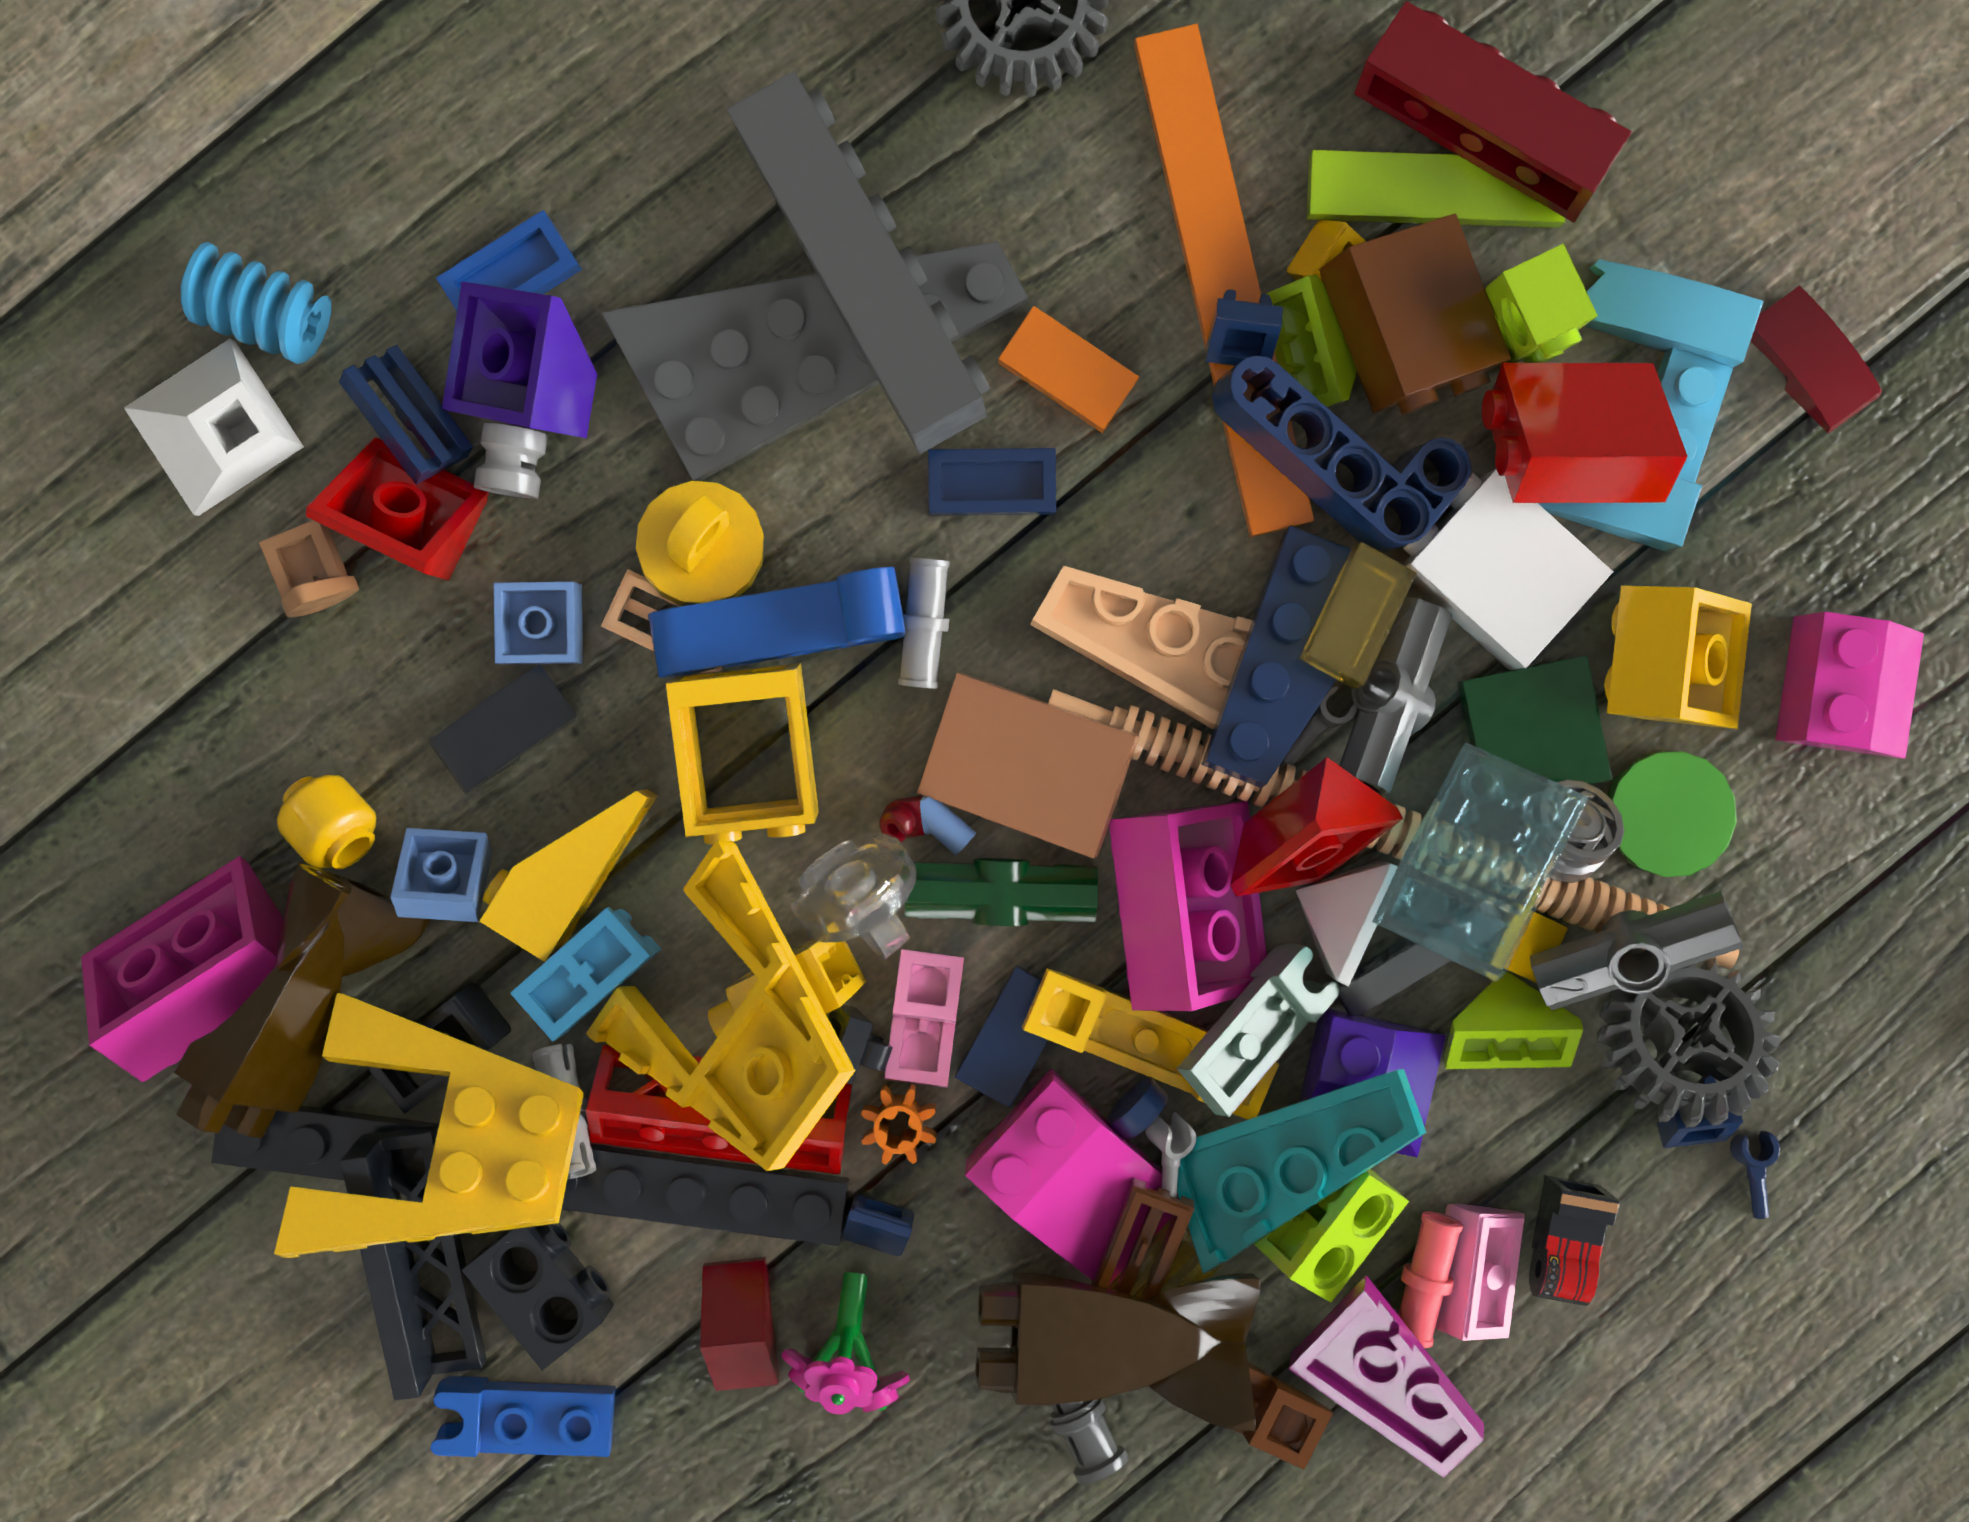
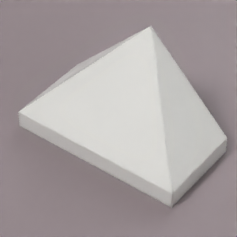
M1376 860L1296 890L1325 972L1336 981L1349 986L1401 875L1402 868L1382 860Z

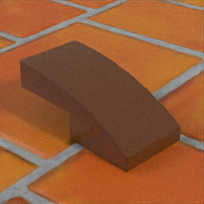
M1248 1362L1256 1428L1255 1431H1234L1243 1434L1249 1445L1304 1470L1333 1415L1332 1411L1307 1394Z

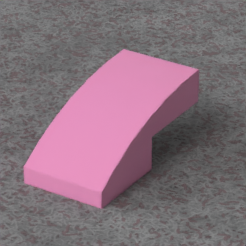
M901 949L889 1045L893 1049L886 1066L885 1080L947 1088L964 957Z

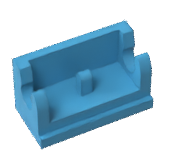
M610 907L604 909L510 993L552 1042L573 1029L607 999L617 987L625 983L662 950L651 936L644 935L642 937L631 926L629 922L632 920V917L625 910L618 909L613 911Z

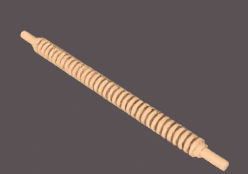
M1053 689L1048 704L1139 735L1132 759L1137 761L1142 750H1146L1144 764L1153 767L1158 755L1162 756L1159 769L1165 772L1170 771L1175 761L1177 762L1175 775L1181 778H1185L1191 767L1193 770L1190 780L1197 784L1202 782L1207 773L1206 787L1216 790L1221 779H1223L1221 792L1229 796L1233 794L1237 785H1239L1237 798L1245 802L1249 800L1252 792L1255 791L1252 803L1261 808L1269 797L1270 803L1308 772L1301 769L1294 779L1296 767L1286 763L1280 773H1278V767L1267 785L1260 788L1201 765L1211 734L1206 736L1201 745L1199 742L1202 731L1192 728L1187 739L1183 737L1186 725L1177 722L1172 732L1169 733L1168 729L1171 720L1163 716L1159 719L1156 727H1153L1152 723L1155 713L1146 710L1141 721H1138L1136 718L1139 707L1131 704L1128 710L1115 705L1111 711ZM1397 804L1394 805L1399 809L1403 820L1366 846L1372 849L1377 843V851L1388 854L1392 850V856L1400 860H1404L1408 855V862L1410 864L1419 866L1423 862V868L1435 872L1439 868V874L1450 878L1454 875V879L1458 882L1466 884L1470 881V885L1474 888L1481 890L1485 887V891L1493 895L1501 893V897L1506 900L1514 901L1516 899V902L1522 906L1529 907L1532 905V909L1544 913L1547 911L1549 916L1557 919L1563 917L1565 922L1573 925L1578 923V926L1586 930L1594 929L1595 933L1601 932L1609 918L1619 912L1636 910L1651 915L1670 908L1661 903L1656 905V902L1645 897L1641 899L1637 894L1625 893L1621 888L1609 887L1607 883L1599 880L1594 881L1591 877L1575 883L1556 881L1541 874L1527 861L1522 851L1515 853L1514 848L1506 845L1500 847L1498 842L1490 839L1484 842L1482 836L1474 833L1468 837V831L1458 827L1453 830L1452 825L1445 822H1440L1437 825V820L1429 816H1425L1421 820L1420 813L1410 810L1406 814L1405 808ZM1739 949L1717 956L1718 966L1731 969L1738 959Z

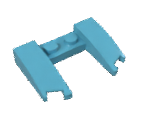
M1599 259L1589 269L1600 278L1586 291L1598 317L1584 326L1665 352L1658 371V377L1688 457L1665 503L1538 504L1549 514L1662 551H1669L1683 546L1702 489V485L1695 482L1733 368L1744 362L1764 301L1675 275Z

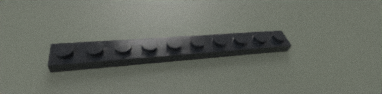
M301 1105L297 1113L277 1110L263 1138L247 1137L223 1124L220 1132L215 1133L211 1163L344 1180L340 1160L361 1135L435 1125L438 1131L439 1124ZM590 1144L596 1164V1171L582 1177L567 1179L562 1204L563 1210L839 1246L842 1237L849 1178L785 1169L766 1171L761 1166ZM421 1146L391 1150L394 1169L418 1184L426 1173Z

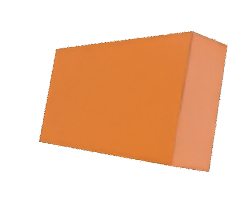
M1035 306L1032 307L998 358V364L1101 433L1105 431L1139 379L1138 375Z

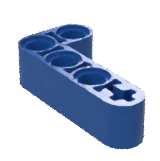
M895 567L855 571L837 576V581L675 607L649 613L648 619L658 677L682 676L713 670L719 666H722V669L902 638L905 636L906 630Z

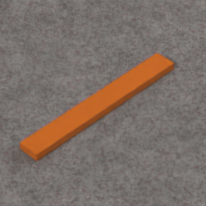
M1198 23L1135 38L1134 49L1206 350L1217 299H1223L1225 292L1230 289L1236 291L1235 300L1259 303L1261 291ZM1274 351V355H1273L1272 360L1275 361V362H1277L1276 355H1275V351ZM1208 362L1214 386L1220 377L1235 366ZM1246 382L1248 387L1243 395L1248 401L1252 402L1251 395L1255 388L1252 384ZM1276 404L1274 405L1276 409L1266 415L1267 420L1280 412V408ZM1222 420L1249 537L1285 530L1289 526L1298 527L1314 522L1309 497ZM1289 421L1287 433L1291 442L1297 446L1292 423Z

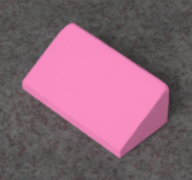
M1447 1204L1445 1215L1459 1220L1463 1224L1462 1232L1459 1233L1449 1275L1454 1279L1452 1291L1448 1296H1443L1435 1328L1462 1341L1508 1338L1525 1214L1519 1211L1475 1205Z

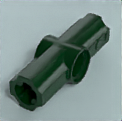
M975 858L973 863L907 861L904 917H915V919H971L973 924L988 926H1024L1029 924V920L1096 922L1098 868L1087 865L1067 864L1030 865V860L1010 858Z

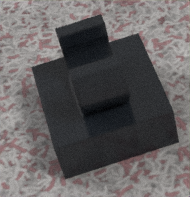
M843 1004L841 1007L831 1011L828 1020L855 1069L847 1083L853 1084L859 1064L871 1069L885 1071L893 1047L884 1044L882 1037L871 1033L873 1023L857 1008Z

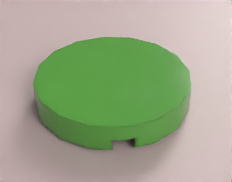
M1683 751L1652 752L1636 759L1637 761L1631 763L1626 770H1622L1612 781L1607 796L1614 802L1622 815L1624 825L1623 839L1617 849L1624 856L1623 858L1634 868L1662 877L1690 876L1712 865L1729 846L1737 823L1735 796L1725 776L1706 759Z

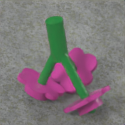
M843 1273L836 1328L815 1358L812 1360L804 1357L793 1348L785 1349L781 1354L783 1360L792 1367L788 1377L797 1385V1389L800 1392H805V1396L809 1400L820 1402L825 1410L833 1414H846L855 1406L862 1407L863 1412L883 1411L887 1408V1405L899 1398L896 1389L910 1381L908 1373H905L904 1370L889 1376L878 1377L861 1332L868 1276L860 1273ZM852 1348L855 1352L859 1366L854 1367V1363L851 1360ZM838 1349L837 1358H834V1359L831 1361V1364L828 1363L829 1360L831 1359V1357L834 1355V1353H835L836 1350Z

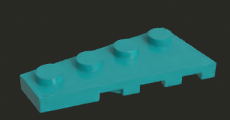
M1394 1070L1196 1137L1194 1148L1189 1154L1181 1158L1180 1167L1178 1168L1177 1193L1179 1199L1181 1196L1194 1200L1195 1209L1188 1228L1202 1272L1206 1273L1216 1269L1427 1133L1405 1070Z

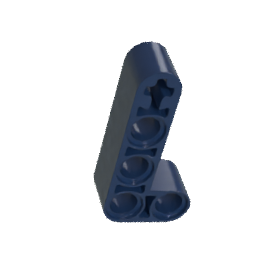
M1256 355L1245 358L1220 377L1213 388L1212 402L1219 417L1355 539L1372 551L1384 553L1419 541L1428 533L1464 488L1470 477L1471 462L1467 451L1460 443L1444 437L1430 440L1406 451L1393 465H1390L1285 369L1268 357ZM1246 382H1249L1255 388L1251 395L1252 402L1248 401L1243 395L1248 387ZM1276 404L1280 408V412L1267 420L1266 415L1276 409L1274 407ZM1289 421H1295L1305 430L1307 435V446L1305 449L1295 446L1289 439L1287 433ZM1425 458L1431 460L1438 469L1439 482L1437 486L1430 483L1425 477L1423 471ZM1338 463L1348 467L1353 474L1354 488L1352 492L1343 489L1337 481L1335 474ZM1387 505L1394 508L1399 514L1401 528L1398 535L1390 531L1385 524L1384 509Z

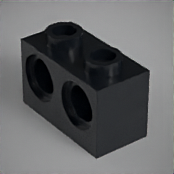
M560 1223L507 1230L479 1252L462 1269V1272L542 1371L602 1324L614 1306V1303L609 1298L611 1290L608 1283L594 1267L590 1265L584 1267L570 1250L571 1239ZM512 1247L529 1249L537 1259V1270L525 1271L520 1269L512 1259ZM564 1297L569 1299L577 1309L578 1318L564 1320L558 1317L552 1310L551 1298Z

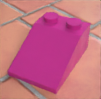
M1052 1068L1044 1074L966 1159L965 1176L1015 1222L1091 1280H1093L1133 1178L1146 1182V1187L1156 1190L1157 1187L1161 1188L1162 1169L1129 1139H1123L1107 1123V1119ZM1141 1203L1109 1284L1125 1268L1150 1206ZM1163 1212L1154 1236L1173 1217L1172 1214Z

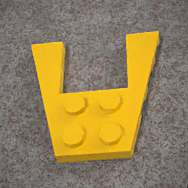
M716 840L683 888V891L758 978L756 983L700 1063L694 1059L636 986L617 987L586 1034L594 1042H606L621 1054L618 1060L637 1074H648L666 1087L665 1095L681 1107L691 1106L711 1122L707 1127L766 1171L776 1170L786 1166L853 1075L855 1069L737 845L733 841Z
M337 993L322 1057L327 1061L449 1076L422 1203L290 1186L274 1254L282 1258H295L301 1254L331 1250L341 1252L364 1249L367 1246L401 1241L410 1243L433 1240L439 1236L462 1233L479 1234L559 1223L584 1094L579 1087L348 995Z

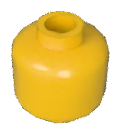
M322 775L316 778L311 776L304 777L293 783L284 793V804L281 806L277 816L278 830L303 860L316 868L333 867L335 869H344L358 862L371 849L375 841L373 832L376 828V813L343 777L339 775Z

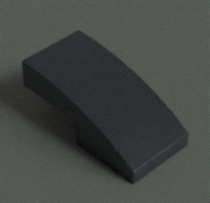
M539 664L464 714L429 740V744L466 795L518 762L521 755L574 722L577 715Z

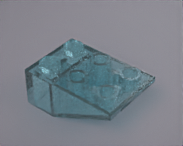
M1465 742L1401 859L1372 922L1497 982L1505 975L1590 797Z

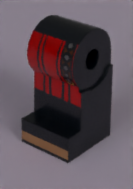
M1545 1175L1533 1236L1532 1248L1534 1249L1529 1270L1530 1291L1533 1296L1583 1306L1591 1303L1598 1285L1599 1261L1608 1225H1615L1620 1203L1616 1197L1601 1185Z

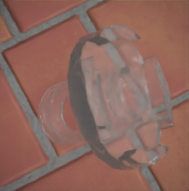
M880 833L872 834L876 844H867L857 848L852 839L819 856L802 873L798 880L803 893L798 901L791 898L790 907L809 937L827 943L844 942L861 936L867 945L880 958L885 960L910 940L909 934L896 915V911L907 901L916 884V866L897 838Z

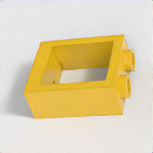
M801 663L674 676L666 683L686 837L703 835L705 844H714L716 840L734 842L742 839V831L766 828L768 837H789L804 833L806 831L805 824L815 823L819 808ZM785 697L798 799L708 808L695 706Z

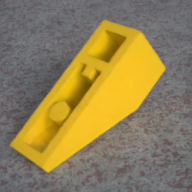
M648 789L635 791L516 864L510 872L504 868L501 869L483 895L482 901L489 906L479 922L546 962L568 942L658 795Z

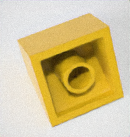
M1621 585L1619 603L1614 608L1612 614V631L1615 636L1613 661L1606 674L1604 684L1605 694L1608 699L1607 713L1645 720L1738 729L1752 603L1695 587Z

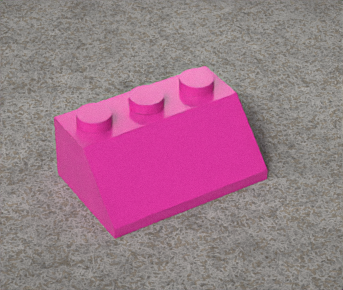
M1248 801L1149 812L1111 819L1109 824L1111 851L1114 860L1119 916L1122 925L1132 1010L1194 1011L1238 998L1254 979L1251 973L1267 956L1260 894L1254 893L1236 897L1230 886L1243 825L1250 819Z
M238 856L81 956L89 1045L141 1082H145L168 1066L179 1062L189 1044L212 1032L233 1015L276 965L278 943L284 918L245 859Z

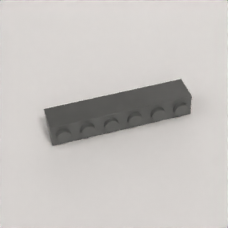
M793 71L727 108L741 141L918 453L921 454L987 417L982 394L988 392L990 388L981 369L972 355L963 360L958 356L950 340L959 336L952 319L940 300L929 305L919 286L926 283L927 279L917 258L909 246L901 251L897 250L888 234L896 229L895 222L881 196L876 193L868 198L859 184L858 180L866 176V173L849 141L846 140L839 145L836 144L828 130V127L836 122L819 89L816 87L806 92L796 72Z

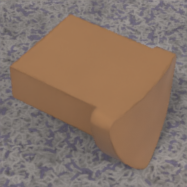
M312 520L259 542L281 595V604L287 617L305 616L340 603L359 590L355 577L348 576L329 527Z

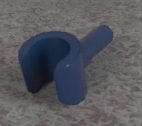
M1760 1131L1761 1151L1756 1158H1753L1748 1150L1749 1142L1745 1134H1737L1730 1143L1731 1153L1739 1163L1746 1165L1753 1217L1756 1219H1766L1769 1217L1766 1167L1771 1166L1777 1161L1780 1154V1144L1771 1132Z

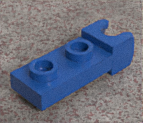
M446 1377L437 1385L433 1399L434 1404L438 1408L457 1411L462 1416L463 1421L442 1424L436 1439L431 1444L430 1450L438 1456L476 1457L479 1452L609 1457L612 1448L616 1386L488 1381L487 1377Z

